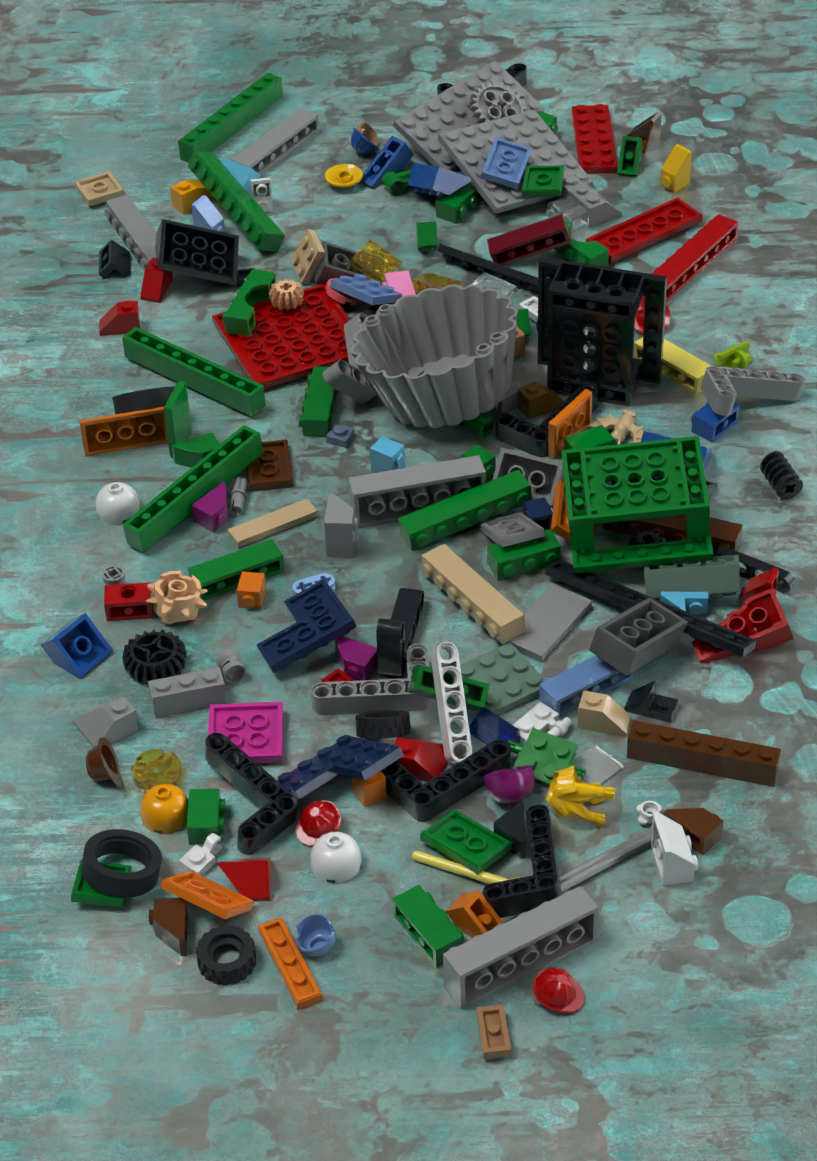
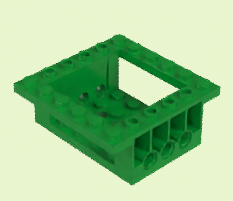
M699 436L561 450L574 574L713 560L710 536V504ZM655 476L663 477V479L659 481L653 480L652 478ZM634 478L640 480V481L637 482V483H631V482H629L631 479H634ZM609 481L617 482L615 485H607L606 483ZM683 515L687 540L595 549L593 524Z

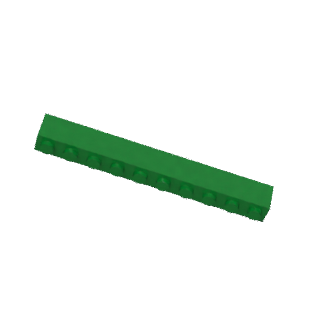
M537 111V114L556 135L558 131L557 117ZM469 182L449 195L443 194L436 200V217L456 224L469 211L475 208L483 200V197L472 183Z

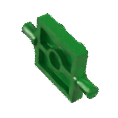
M532 728L527 740L522 745L508 740L511 752L518 754V759L513 769H516V766L532 765L535 782L550 787L554 771L574 765V758L579 750L578 744L536 728ZM574 765L575 772L583 780L587 769Z

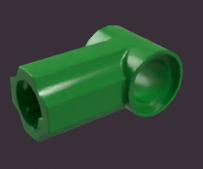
M411 170L397 174L389 171L383 175L382 184L392 195H400L404 189L412 187L407 185Z
M480 413L475 419L463 420L459 423L461 427L467 425L483 437L489 436L494 429V422L483 413Z

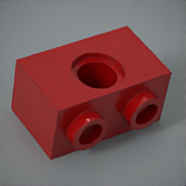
M151 582L105 585L104 608L106 620L120 621L153 618V603L146 602L147 599L153 597V593L147 588V585L151 584Z

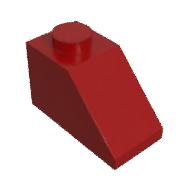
M152 257L145 268L140 299L160 303L173 281V274L171 271L158 269L156 258Z
M138 301L117 302L99 320L100 336L127 334L135 327L141 329Z
M772 568L751 578L746 588L742 587L739 596L742 606L749 597L773 588L775 594L777 593L778 568Z

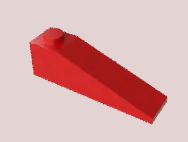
M773 588L749 597L744 601L745 604L735 612L732 610L727 614V618L718 624L756 640L755 649L751 652L773 648L794 639ZM700 639L692 641L700 663L734 656L731 652L713 647L710 643Z

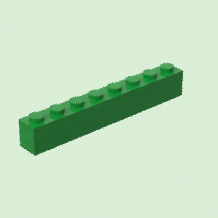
M272 73L264 74L178 140L180 160L189 163L194 150L213 152L282 98V77Z
M194 150L188 168L259 250L278 252L285 234L214 153Z
M137 327L122 337L125 357L177 382L184 381L186 386L252 417L266 406L264 386Z
M243 425L122 524L127 544L144 553L193 512L192 504L220 483H228L264 453L260 433Z

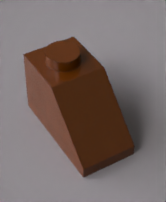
M704 808L667 809L664 811V816L682 825L685 836L689 835L691 839L692 849L702 855L722 838L724 821L716 814Z
M182 898L154 899V909L149 910V925L154 926L157 938L179 955L187 956L188 909L186 900Z

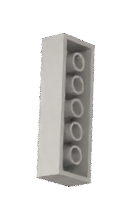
M477 455L349 477L350 506L354 508V518H358V528L396 522L400 517L486 483V471L480 456Z
M579 886L564 892L561 896L551 901L543 902L540 906L528 912L519 914L516 918L504 924L495 926L492 930L482 935H476L471 940L450 948L447 952L443 953L444 988L459 1008L463 1009L597 941L599 907L586 891Z

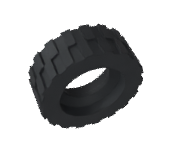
M383 710L360 713L355 716L356 736L360 738L385 739L402 737L411 733L410 713L407 711Z
M222 925L218 928H212L209 932H205L197 943L196 955L200 973L202 976H205L206 980L212 981L214 984H236L241 980H245L249 974L251 975L253 968L256 966L254 940L243 928H237L233 925ZM223 947L237 948L240 953L239 958L230 963L216 962L213 954L216 950Z

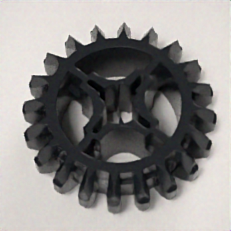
M153 629L152 632L147 633L144 630L143 635L136 634L135 639H129L128 644L124 646L122 656L124 669L130 675V678L136 679L137 683L144 681L147 685V681L181 675V670L186 665L187 651L183 641H181L179 636H174L172 631L165 633L164 629L160 632H156Z

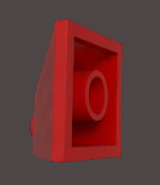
M405 736L396 738L394 745L400 746L404 756L396 761L400 762L417 779L428 782L444 772L447 760L444 756L443 743Z

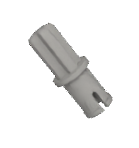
M237 477L233 490L230 492L231 502L228 511L233 516H238V510L239 515L243 513V504L247 500V480L245 478Z

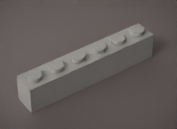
M300 108L231 160L248 166L261 175L319 131L318 114Z
M128 195L107 200V209L104 210L107 220H111L113 228L118 230L121 239L126 241L128 249L133 251L135 259L140 261L143 270H145L151 258H156L155 231Z

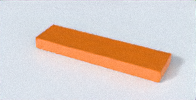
M280 917L258 925V933L296 1008L300 1009L322 1001V993L283 918Z

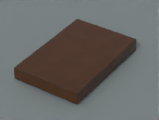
M288 441L262 442L264 453L247 466L249 492L293 487Z

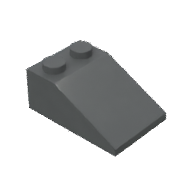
M322 241L321 245L325 255L315 271L316 284L325 283L326 285L329 279L340 278V276L354 277L355 274H362L368 280L380 282L377 258Z

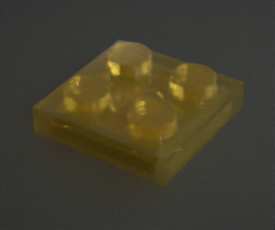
M370 239L352 257L349 264L370 279L379 281L380 285H382V282H385V273L396 272L401 266L402 261Z

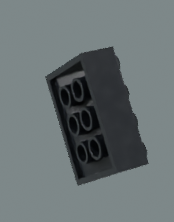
M166 219L161 220L156 233L155 244L158 269L236 285L239 248L238 235Z

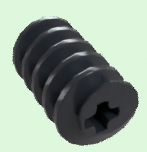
M774 451L763 458L760 470L777 496L782 499H790L797 496L803 488V482L791 464L788 463L783 453Z

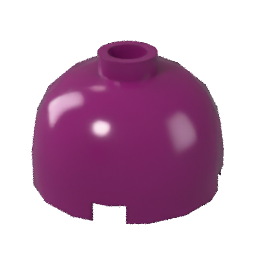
M532 765L516 766V769L510 770L506 768L484 776L485 785L491 798L498 803H507L508 807H514L517 803H523L522 800L531 795L535 786Z

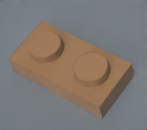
M504 1005L477 1007L476 1015L483 1058L510 1057L511 1045Z

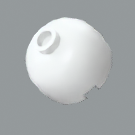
M114 482L107 484L99 490L95 500V508L102 522L110 525H121L123 520L131 518L140 510V502L136 491L130 485Z
M342 832L323 834L311 848V870L314 876L323 882H327L328 879L335 880V884L351 880L359 873L361 865V851L357 842L351 836Z

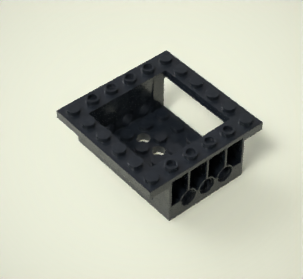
M540 257L538 261L537 364L547 365V387L558 395L570 396L582 384L591 383L598 387L599 402L630 406L639 381L660 384L662 379L667 276ZM645 296L642 359L633 358L635 315L642 297ZM586 327H593L596 332H590ZM586 344L593 345L595 349H589Z

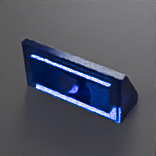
M486 707L479 711L469 726L470 734L485 744L499 739L520 743V730Z

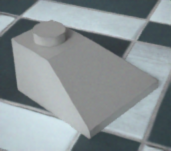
M124 696L105 703L72 720L73 724L93 748L98 745V741L102 737L106 738L112 745L139 731L136 710Z

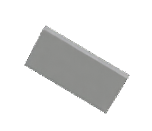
M552 583L524 613L526 632L503 645L511 642L520 653L542 662L592 607V601Z

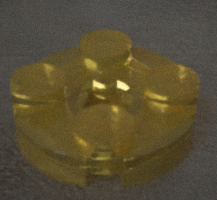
M151 749L141 753L136 758L137 762L134 766L132 764L133 782L138 788L142 789L144 794L155 785L172 784L178 786L181 782V762L178 756L172 752L168 754L163 753V749ZM157 768L160 772L154 773L153 769Z

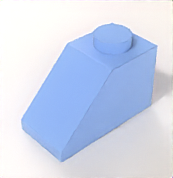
M203 195L192 204L194 226L225 232L224 218L207 196Z

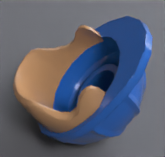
M363 122L356 128H353L351 145L354 150L363 155L380 150L378 148L380 143H376L377 133L370 125Z

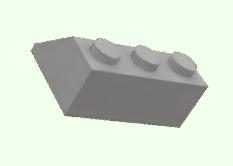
M575 175L563 179L561 196H557V200L589 228L622 216V212Z
M501 447L493 480L519 470L531 485L532 500L545 497L549 506H553L555 487L560 481L564 482L562 462Z
M220 667L147 681L155 718L210 708V704H227L225 684Z

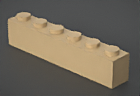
M445 544L421 555L423 564L421 570L425 577L435 582L436 586L446 592L452 601L457 602L465 613H469L478 625H482L491 637L504 644L526 632L524 614Z

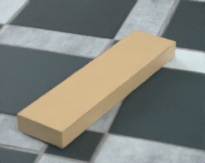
M304 499L228 529V536L240 548L318 517V512L308 499Z

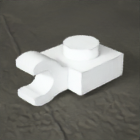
M212 833L207 837L202 848L198 845L192 847L179 860L180 867L187 872L193 871L203 876L216 863L214 855L222 849V845L218 844L221 837Z

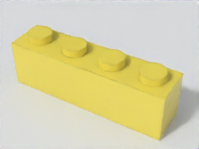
M643 337L634 342V358L642 359ZM664 339L662 376L695 395L703 392L701 385L706 368L712 365Z

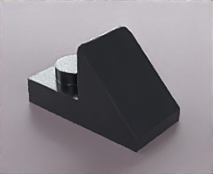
M656 681L631 691L624 707L626 712L669 723L672 722L678 708V699L655 694Z

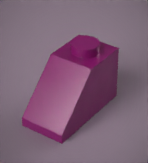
M224 482L192 504L194 522L213 533L228 522V500L226 484Z
M345 636L334 639L335 654L342 671L354 680H369L378 668L377 648Z

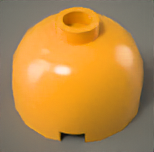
M159 784L147 790L141 799L140 816L143 825L149 831L154 832L155 829L162 831V834H170L186 826L188 798L185 792L172 784Z

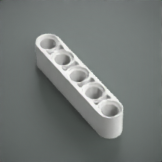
M443 642L432 650L431 663L444 756L448 763L455 765L472 754L458 649L451 642ZM440 649L447 650L449 653L448 660L442 659ZM444 673H448L451 675V685H448L444 682ZM448 697L455 700V709L447 706ZM451 722H455L458 724V734H455L451 731ZM455 746L461 748L463 752L461 759L454 755Z

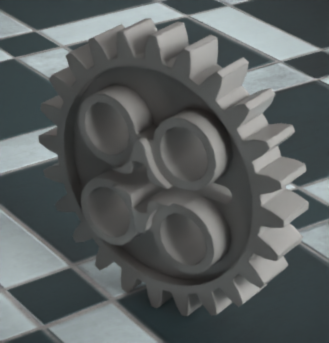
M487 81L485 85L481 83L474 90L470 97L469 104L471 108L469 110L474 112L472 117L478 118L476 123H484L525 112L527 107L522 106L525 101L519 100L521 95H515V89L510 91L509 85L503 87L502 82L497 85L495 81L491 84Z

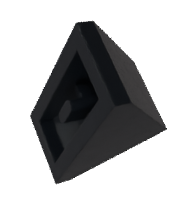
M524 802L517 803L494 822V832L512 842L511 852L520 859L525 858Z

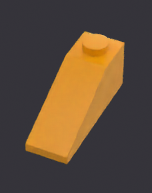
M184 180L170 187L172 206L182 214L192 211V204L203 195L207 196L210 201L215 200L199 180Z

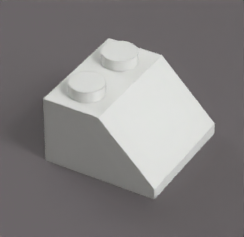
M658 812L653 813L651 849L663 886L694 882V871L698 870V861L696 855L691 854L692 845L689 835L685 836L682 825Z

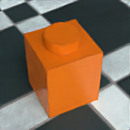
M242 572L237 587L238 607L261 609L266 593L265 573Z
M381 771L365 781L352 778L353 792L364 807L387 798L386 777Z

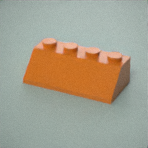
M164 407L79 420L85 456L168 443Z

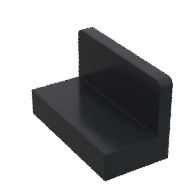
M111 239L99 251V275L105 279L116 269L127 277L130 274V252Z

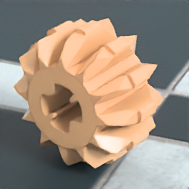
M286 279L284 281L277 280V283L272 284L269 297L275 308L279 307L280 310L296 309L297 306L302 305L304 290L300 282H294V279L290 281Z

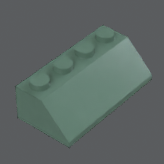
M739 555L715 556L713 560L645 566L644 569L646 595L660 600L661 592H708V597H712L715 593H722L723 596L736 595V592H741Z

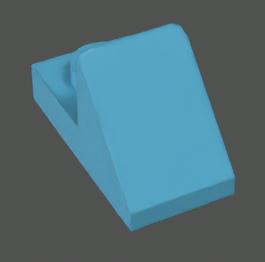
M661 592L660 601L694 615H707L708 592Z

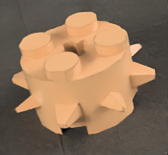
M182 571L163 573L157 582L147 585V588L154 595L152 598L147 599L146 602L153 603L155 613L162 618L164 623L173 624L174 622L195 620L198 616L199 608L207 606L200 598V595L207 592V589H201L200 581L195 576H184Z

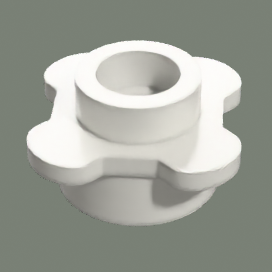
M645 801L638 805L637 812L640 816L638 817V822L642 825L652 824L653 813H660L662 811L661 805L655 801Z

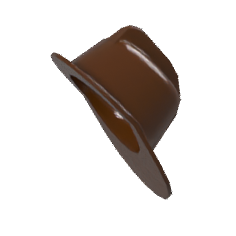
M102 737L99 739L98 745L90 749L86 755L87 773L96 781L111 779L116 787L122 790L124 789V784L118 769L115 751L110 742Z

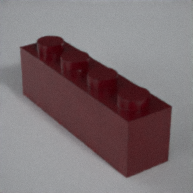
M560 214L487 239L492 261L504 266L569 244L571 240L563 215Z

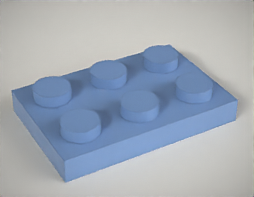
M495 137L480 178L518 189L532 148Z
M355 274L354 277L340 276L338 279H331V288L371 305L393 303L402 297V293L395 291L394 287L380 285L379 281L368 280L362 274Z

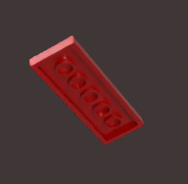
M608 105L572 106L571 113L578 164L587 174L617 173V160Z
M677 197L587 238L586 242L597 241L609 250V263H613L702 222L703 215Z

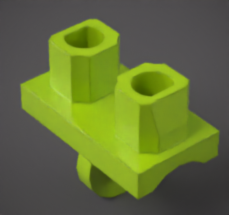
M744 341L738 345L734 344L729 349L714 354L715 366L746 368L753 361L749 351L750 342Z

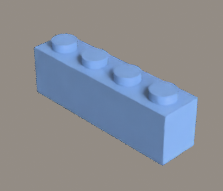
M596 655L540 683L539 701L559 713L560 717L579 707L583 691L604 694L633 679L634 672L628 676L620 673L615 667L606 661L600 660Z

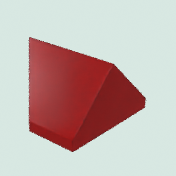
M271 857L217 862L218 866L241 895L253 901H270Z

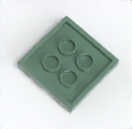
M511 642L460 665L462 677L490 684L485 707L480 710L488 720L539 697V684L545 681Z

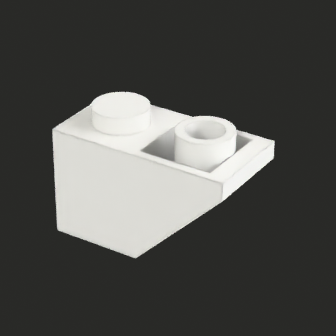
M251 179V197L265 213L273 212L271 179Z

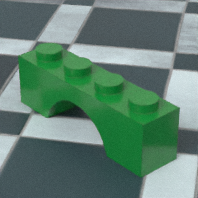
M565 220L570 236L571 223ZM570 237L571 243L554 248L555 251L571 262L603 267L609 266V250L597 241L580 242Z
M252 269L250 274L245 277L242 287L238 289L234 300H231L230 307L223 314L222 322L225 324L226 333L243 336L250 335L256 325L255 310L252 305L262 301H270V289L272 284L276 283L275 272Z

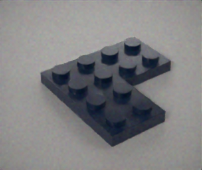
M323 579L285 600L284 603L296 623L258 643L256 646L272 672L275 673L287 668L291 663L307 657L309 653L316 649L327 646L334 639L348 634L357 626L333 590Z
M344 735L339 737L334 745L320 749L315 757L300 762L296 769L279 775L277 781L300 800L337 775L365 781L404 756L400 746Z

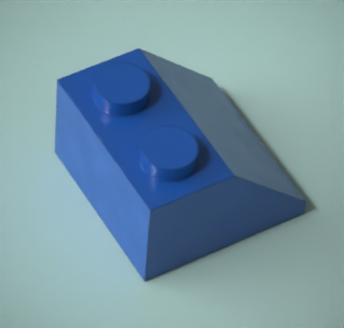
M86 613L74 618L41 644L55 665L77 678H81L113 652V649Z

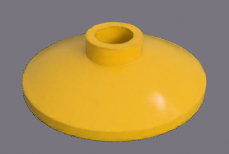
M338 164L330 167L325 172V180L336 187L353 186L363 178L362 170L351 164Z

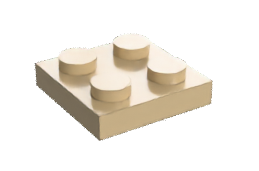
M110 171L74 181L75 188L89 207L124 195V189Z
M307 229L305 235L301 237L300 244L291 257V263L300 282L306 285L309 284L325 255V251L315 231Z

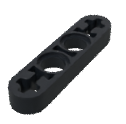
M720 545L713 550V557L739 555V562L746 567L745 569L739 566L740 577L750 580L760 575L758 570L766 572L772 568H778V592L787 593L795 584L794 576L787 570Z

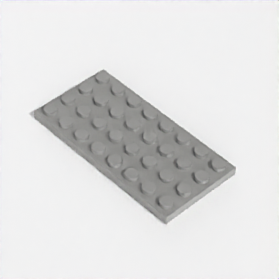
M493 61L395 120L393 127L433 166L453 171L458 165L440 144L438 135L480 124L476 123L477 117H472L474 112L469 110L471 108L469 102L474 90L481 83L485 85L487 81L490 84L495 81L497 85L502 82L503 87L509 85V90L515 89L514 94H520L519 100L525 101L522 105L527 107L525 112L531 110L544 112L545 108L496 61Z

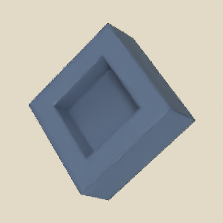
M334 424L326 436V443L346 448L354 436V428Z

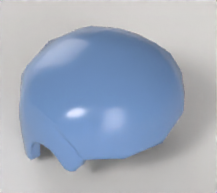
M315 913L306 916L298 922L296 926L297 938H295V941L300 951L304 955L314 957L328 953L335 943L336 933L333 924L327 916Z

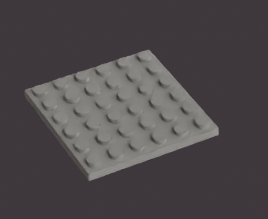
M535 110L438 135L440 144L465 176L472 177L470 182L495 214L557 197L522 196L525 170L518 189L480 178L495 137L532 148L526 166L564 165V178L575 175L591 187L593 184L592 179Z

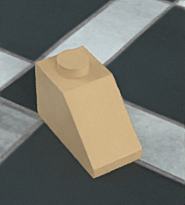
M583 691L578 707V728L626 737L631 716L607 694Z

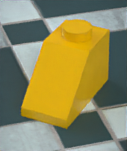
M679 144L673 147L661 168L660 186L675 193L690 184L692 151Z

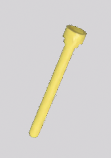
M414 851L411 855L414 861L491 884L510 880L484 871L476 874L459 863L420 851Z

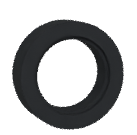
M175 387L152 388L114 396L112 399L115 414L164 407Z
M124 829L105 830L93 835L86 842L81 873L85 881L92 888L103 894L121 898L137 897L149 892L157 884L162 854L159 847L151 839L140 833ZM107 854H124L136 858L144 864L145 868L131 873L117 872L103 866L98 861V858Z

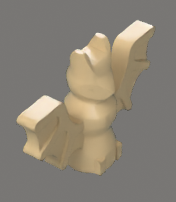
M625 409L618 419L614 418L612 414H609L606 418L596 417L595 422L589 425V429L599 425H603L607 430L614 429L611 435L615 439V444H621L627 435L632 437L633 443L641 442L644 426H635L634 424L637 421L636 413Z

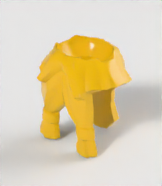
M574 765L554 771L546 800L548 802L547 806L555 817L559 819L567 816L602 827L606 821L605 814L588 811L583 803L588 801L592 804H598L604 799L612 801L615 796V788L602 787L600 783L588 784L580 781L575 772Z

